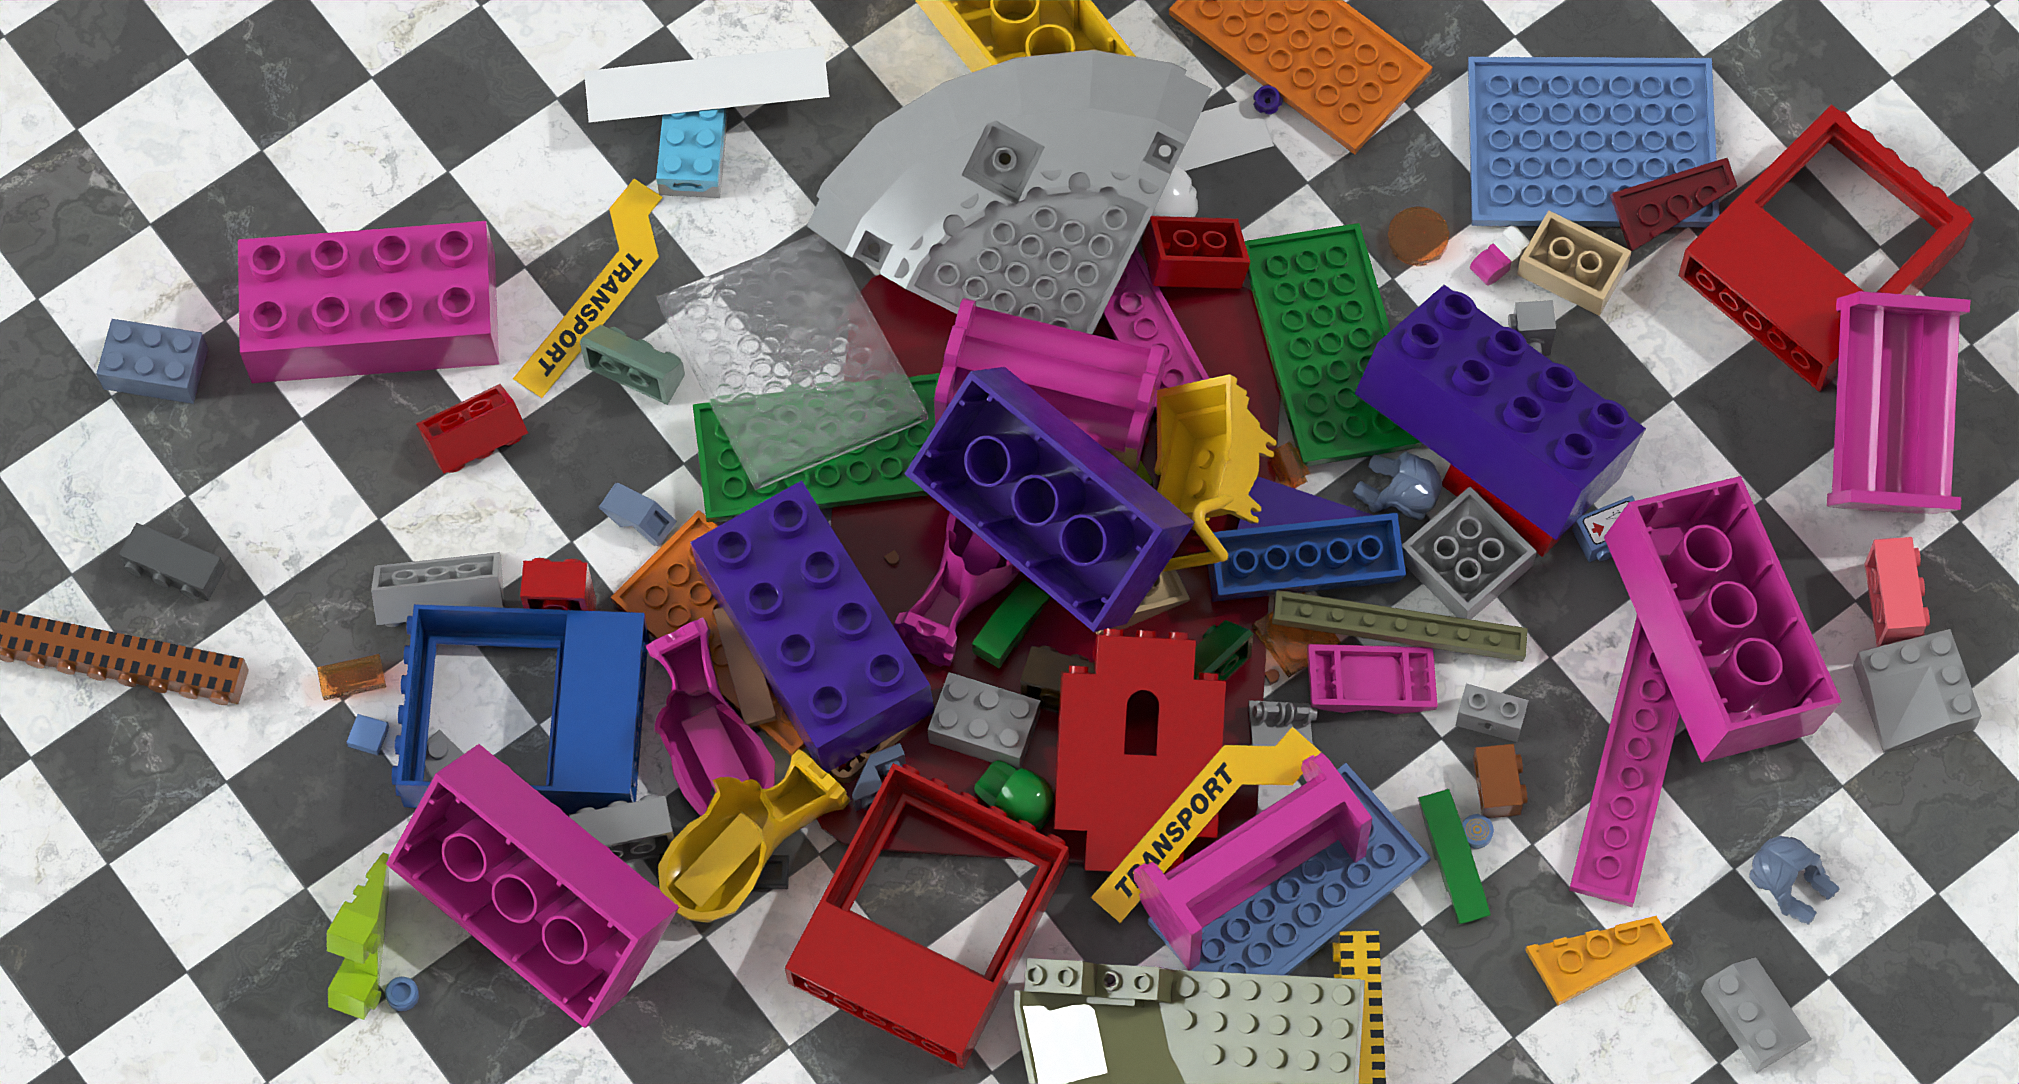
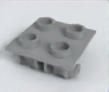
M1248 701L1252 746H1276L1292 727L1313 744L1311 720H1316L1317 709L1312 708L1309 703Z

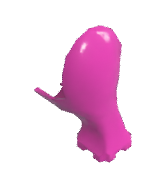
M950 512L947 519L944 553L939 571L915 605L907 612L898 614L894 628L911 655L914 653L921 654L927 658L929 663L939 667L943 665L950 666L954 659L957 643L956 627L973 609L1008 586L1020 570Z
M703 617L646 645L650 656L657 659L666 668L672 680L671 692L666 699V706L661 709L655 721V732L661 736L662 742L671 757L673 775L683 796L700 816L705 814L713 798L710 794L712 786L716 792L712 781L716 778L733 777L741 782L755 780L762 789L771 788L775 783V760L761 738L748 725L744 724L745 722L729 706L720 692L709 647L711 629Z

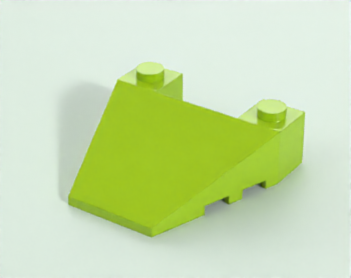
M382 852L366 873L365 878H368L366 885L356 886L353 894L357 897L352 903L347 901L343 903L327 930V951L345 957L328 987V1007L365 1020L370 1009H376L381 998L379 981L389 897V867L386 865L389 854Z

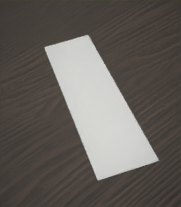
M824 46L584 71L589 122L829 97Z
M1250 98L1201 112L1176 164L1183 168L1184 171L1274 146L1262 113H1259L1254 108L1255 100ZM1162 145L1159 148V153L1162 156H1168L1171 153V148L1168 145Z

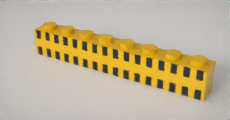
M1379 931L1339 932L1338 942L1332 943L1333 962H1339V974H1334V978L1365 980L1359 1084H1386Z

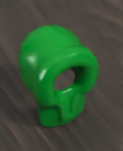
M998 760L989 766L975 784V793L989 806H995L1003 810L1007 814V818L1017 823L1019 820H1024L1036 827V832L1041 830L1053 815V789L1043 777L1033 771L1024 768L1017 770L1009 764Z

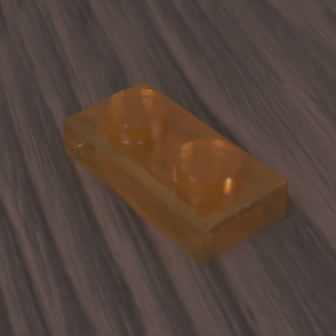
M380 654L317 667L324 701L387 687Z

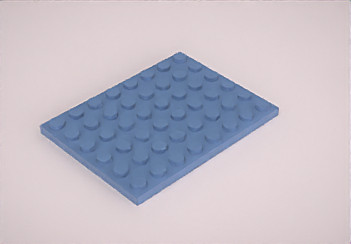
M1468 57L1472 226H1540L1549 210L1584 227H1621L1610 198L1613 192L1717 161L1712 58ZM1719 199L1674 227H1708L1719 216Z

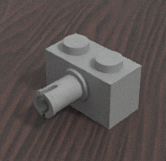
M1553 300L1515 302L1513 314L1508 315L1509 328L1521 333L1527 344L1541 354L1551 355L1556 332Z

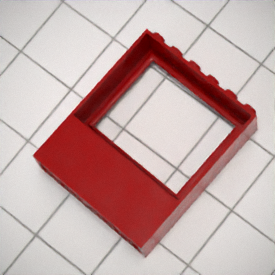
M1832 104L1685 249L1678 275L1818 392H1821L1838 375L1841 313L1836 311L1837 298L1863 290L1762 207L1827 143L1831 144L1937 230L1877 291V293L1916 295L1964 247L1974 222V218L1971 217V214L1965 207L1956 205L1941 188L1931 185L1916 168L1906 165L1899 159L1894 150L1885 148L1875 139L1870 131L1860 128L1845 111L1838 110Z
M893 763L784 969L788 984L964 1069L1069 865V847L1065 846L1066 842L1053 834L1044 836L1036 832V827L1024 820H1019L1017 823L1007 818V814L995 806H990L988 809L978 804V800L968 793L960 792V794L949 790V786L939 779L931 778V780L919 776L920 772L910 765L902 764V766ZM906 803L1040 867L984 975L850 910Z

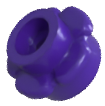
M1262 86L1253 96L1255 100L1254 108L1259 113L1274 114L1278 111V107L1283 104V98L1273 86ZM1266 99L1271 100L1269 103L1265 102Z

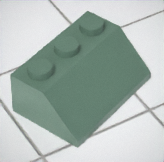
M599 325L580 340L584 363L587 369L666 405L669 404L685 376L683 362L677 355L671 352L662 353L654 349L645 340L638 339L636 341L631 339L616 327H610L609 329Z

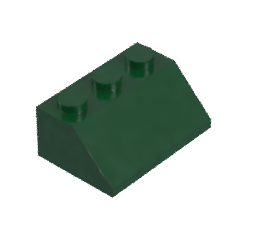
M1224 620L1218 627L1212 625L1202 636L1203 640L1195 647L1194 678H1199L1200 672L1219 674L1218 680L1226 681L1251 658L1253 633L1249 629Z

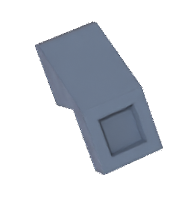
M620 483L613 485L598 507L619 527L633 526L653 546H660L677 522L656 501Z
M900 743L869 756L852 794L855 811L869 809L882 785L879 776L882 774L886 776L893 763L899 766L906 764L905 754Z

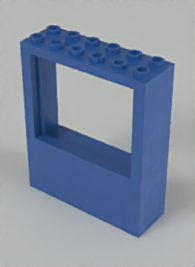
M414 604L413 616L407 617V635H411L410 645H405L404 664L408 665L407 675H402L401 694H405L404 705H399L398 724H402L401 735H396L395 754L399 755L398 766L393 765L392 785H396V796L401 797L404 807L417 808L431 781H424L437 644L557 649L546 786H530L551 803L558 806L564 813L576 814L578 810L583 808H594L595 810L607 808L609 804L617 801L636 802L648 657L646 645L649 644V634L644 613Z

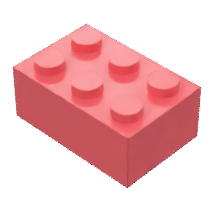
M1912 537L1875 539L1864 565L1877 647L1924 636V630L1930 624L1928 607H1923L1922 596L1925 595V583L1923 577L1918 576L1917 567H1920L1919 548H1914Z

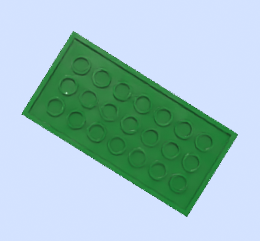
M1360 223L1245 241L1250 259L1247 275L1301 468L1421 448L1422 442L1354 394L1377 343L1391 331Z
M940 373L693 404L706 522L729 521L801 480L820 509L929 495L904 473L935 427L934 398Z

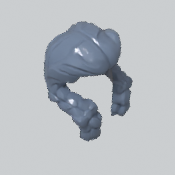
M1407 451L1393 460L1383 458L1380 455H1373L1368 467L1375 473L1381 472L1384 476L1391 475L1393 478L1392 482L1381 493L1363 481L1357 483L1353 490V494L1358 499L1363 500L1365 504H1368L1372 512L1393 506L1411 519L1423 520L1425 514L1436 505L1441 493L1442 479L1435 465L1430 460L1420 458Z
M1778 836L1769 839L1753 858L1752 870L1749 873L1751 881L1760 889L1770 890L1778 902L1777 904L1783 915L1788 916L1790 914L1792 918L1798 919L1801 923L1809 925L1814 920L1817 912L1810 905H1805L1804 902L1796 900L1795 897L1791 896L1792 885L1799 871L1805 869V880L1811 882L1812 888L1815 891H1819L1822 896L1826 897V900L1834 897L1839 891V886L1831 881L1830 877L1826 874L1820 859L1821 856L1814 853L1797 838Z

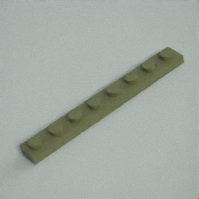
M1276 590L1274 596L1272 624L1520 662H1523L1526 657L1528 628L1280 590Z

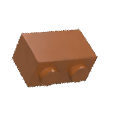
M1514 744L1476 747L1473 763L1481 815L1487 818L1521 815L1523 804L1528 802L1526 785H1520L1519 774L1523 773L1521 754H1515Z

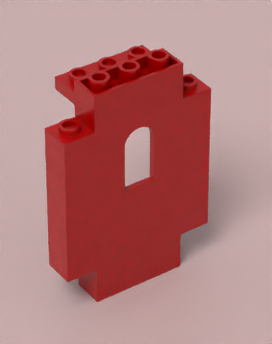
M1104 628V634H1096L1095 646L1093 645L1094 673L1088 672V666L1073 665L1069 666V671H1061L1053 828L1085 831L1084 870L1114 872L1222 748L1226 681L1218 680L1219 674L1200 672L1199 678H1194L1196 640L1188 639V633L1169 632V638L1156 637V631L1136 630V636L1123 635V629ZM1139 690L1152 692L1159 702L1156 756L1124 754L1127 702L1129 697ZM1219 811L1196 837L1217 838ZM1184 851L1164 874L1183 863Z

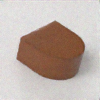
M895 550L884 556V559L890 566H896L899 563V555Z
M1271 669L1265 672V677L1270 685L1278 682L1280 674L1277 670Z

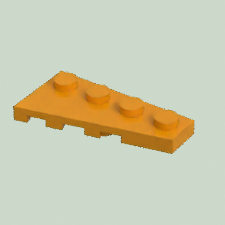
M1657 916L1619 924L1610 929L1593 930L1572 938L1564 937L1542 945L1526 946L1525 951L1559 1006L1671 948L1673 942Z

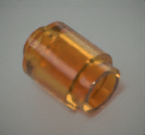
M1291 441L1272 450L1274 456L1271 457L1272 460L1269 462L1282 485H1289V487L1295 489L1308 482L1305 476L1310 474V471L1302 463L1297 447H1293Z

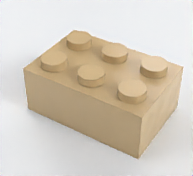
M1548 210L1520 258L1517 275L1600 316L1628 268L1632 251Z

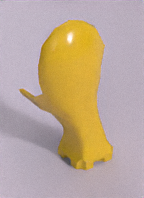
M800 749L791 756V763L785 777L771 788L762 789L755 780L741 782L733 777H719L712 780L716 793L705 814L687 824L671 841L658 864L659 889L679 906L677 914L687 920L706 923L735 914L754 888L767 860L786 838L825 813L843 810L851 801L846 795V790Z

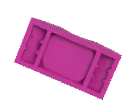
M1308 644L1307 646L1310 702L1313 708L1341 713L1380 710L1393 714L1431 711L1436 710L1438 707L1433 648Z

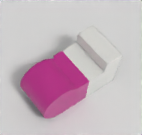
M1511 225L1502 232V236L1473 260L1470 269L1487 286L1492 285L1519 264L1520 258L1530 242Z

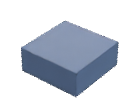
M357 714L347 740L348 747L379 755L389 729L388 722Z

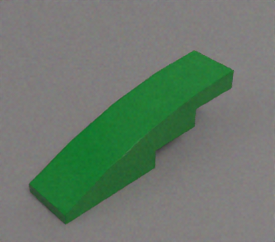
M1445 789L1417 797L1435 860L1438 861L1446 892H1449L1457 924L1490 916V910L1476 864L1450 790Z

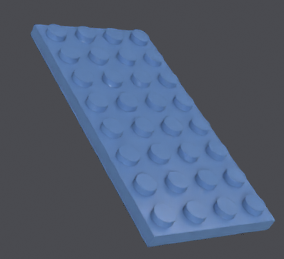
M1345 763L1337 771L1372 817L1366 856L1355 863L1339 840H1337L1206 925L1202 929L1200 964L1190 971L1288 976L1338 936L1339 932L1348 928L1428 864L1431 857L1349 765ZM1150 917L1148 919L1149 926L1181 961Z

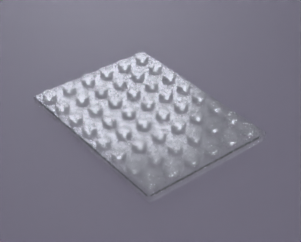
M817 233L656 297L657 305L755 490L928 420V413L837 249Z

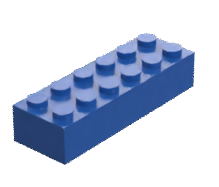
M1397 513L1213 532L1228 552V558L1224 562L1207 564L1212 602L1275 595L1276 590L1300 593L1399 582L1406 576ZM1205 544L1206 552H1211Z

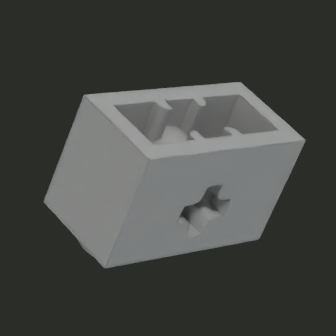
M1466 683L1455 726L1518 742L1529 700Z

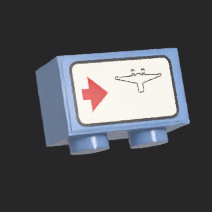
M1633 495L1582 515L1574 523L1572 531L1588 562L1596 559L1604 561L1612 557L1604 536L1627 504L1635 501Z

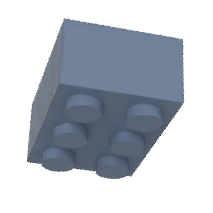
M111 318L96 375L104 390L194 404L208 346L202 332Z

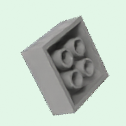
M1471 487L1467 488L1402 544L1405 567L1456 617L1473 619L1534 565L1537 552Z
M1951 629L1858 652L1853 668L1883 753L1976 729L1982 715Z

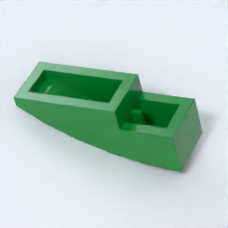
M1023 580L995 611L972 643V653L1000 668L1014 647L1017 648L1051 599V596Z

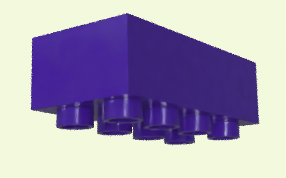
M1446 285L1441 286L1377 343L1354 393L1555 540L1569 529L1620 479L1646 430L1645 427L1629 417L1622 405L1601 397L1580 382L1570 368L1552 362L1527 344L1521 333L1512 328L1503 327L1478 309L1469 296L1462 292L1453 291Z
M1006 367L970 371L904 473L1093 632L1128 623L1195 523Z
M802 480L690 542L699 574L720 608L723 607L765 675L767 685L783 708L789 721H791L813 760L826 773L934 713L931 686Z

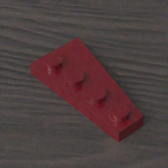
M1727 157L1613 192L1610 198L1627 247L1633 252L1737 187V183Z

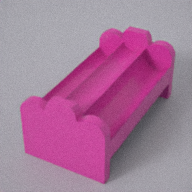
M1864 291L1837 298L1836 311L1841 313L1833 480L1832 493L1827 494V507L1914 514H1939L1961 510V497L1952 496L1960 315L1970 313L1971 300Z
M963 298L959 306L955 325L952 326L944 355L943 367L935 391V425L970 371L1006 367L1137 474L1157 400V390L1160 389L1164 374L1166 347L1153 344L1150 349L977 307L975 300Z
M1323 753L1317 756L1312 755L1302 761V775L1307 783L1171 871L1163 874L1154 862L1144 863L1134 870V881L1142 892L1139 894L1142 905L1188 971L1200 964L1203 927L1337 840H1339L1355 863L1366 856L1372 817L1332 762Z

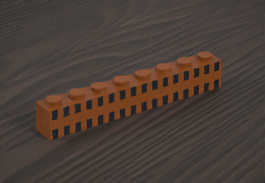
M0 609V660L14 662V659L25 661L29 666L40 669L45 666L55 667L58 671L69 675H74L75 672L85 673L88 677L95 680L105 681L106 678L114 679L128 687H135L137 684L144 685L158 693H166L167 690L179 692L181 696L188 699H197L198 696L209 698L211 702L218 705H228V703L239 704L249 671L244 658Z

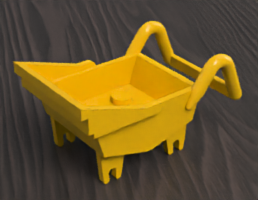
M1231 374L1157 390V461L1155 473L1161 475L1157 492L1195 522L1191 529L1197 532L1211 551L1172 558L1162 572L1227 560L1228 552L1205 522L1209 521L1210 517L1232 514L1251 524L1259 522L1258 517L1251 514V510L1253 512H1260L1261 506L1248 494L1258 476L1259 455L1266 458L1273 457L1274 452L1267 449L1266 444L1271 447L1276 446L1277 442L1260 428L1258 420L1247 409L1249 397L1246 396L1247 391L1236 385L1237 378Z

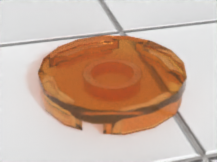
M1416 206L1406 208L1396 214L1390 223L1387 239L1397 259L1409 265L1423 266L1429 262H1435L1442 257L1447 250L1450 233L1446 221L1439 213L1430 208Z

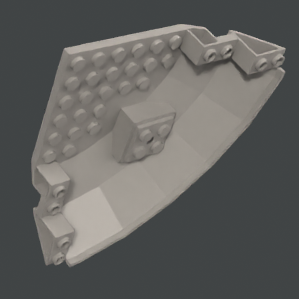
M1099 50L1017 57L945 81L878 122L822 183L816 195L819 198L818 204L807 227L850 257H855L879 269V273L886 278L956 314L962 299L967 298L975 300L977 307L1093 334L1166 187L1212 88L1185 76L1187 70L1174 63ZM1162 145H1168L1171 148L1170 155L1162 156L1159 153V148ZM1008 153L1011 156L1010 163L1002 164L999 161L1000 154ZM870 244H879L880 252L873 254L869 249Z

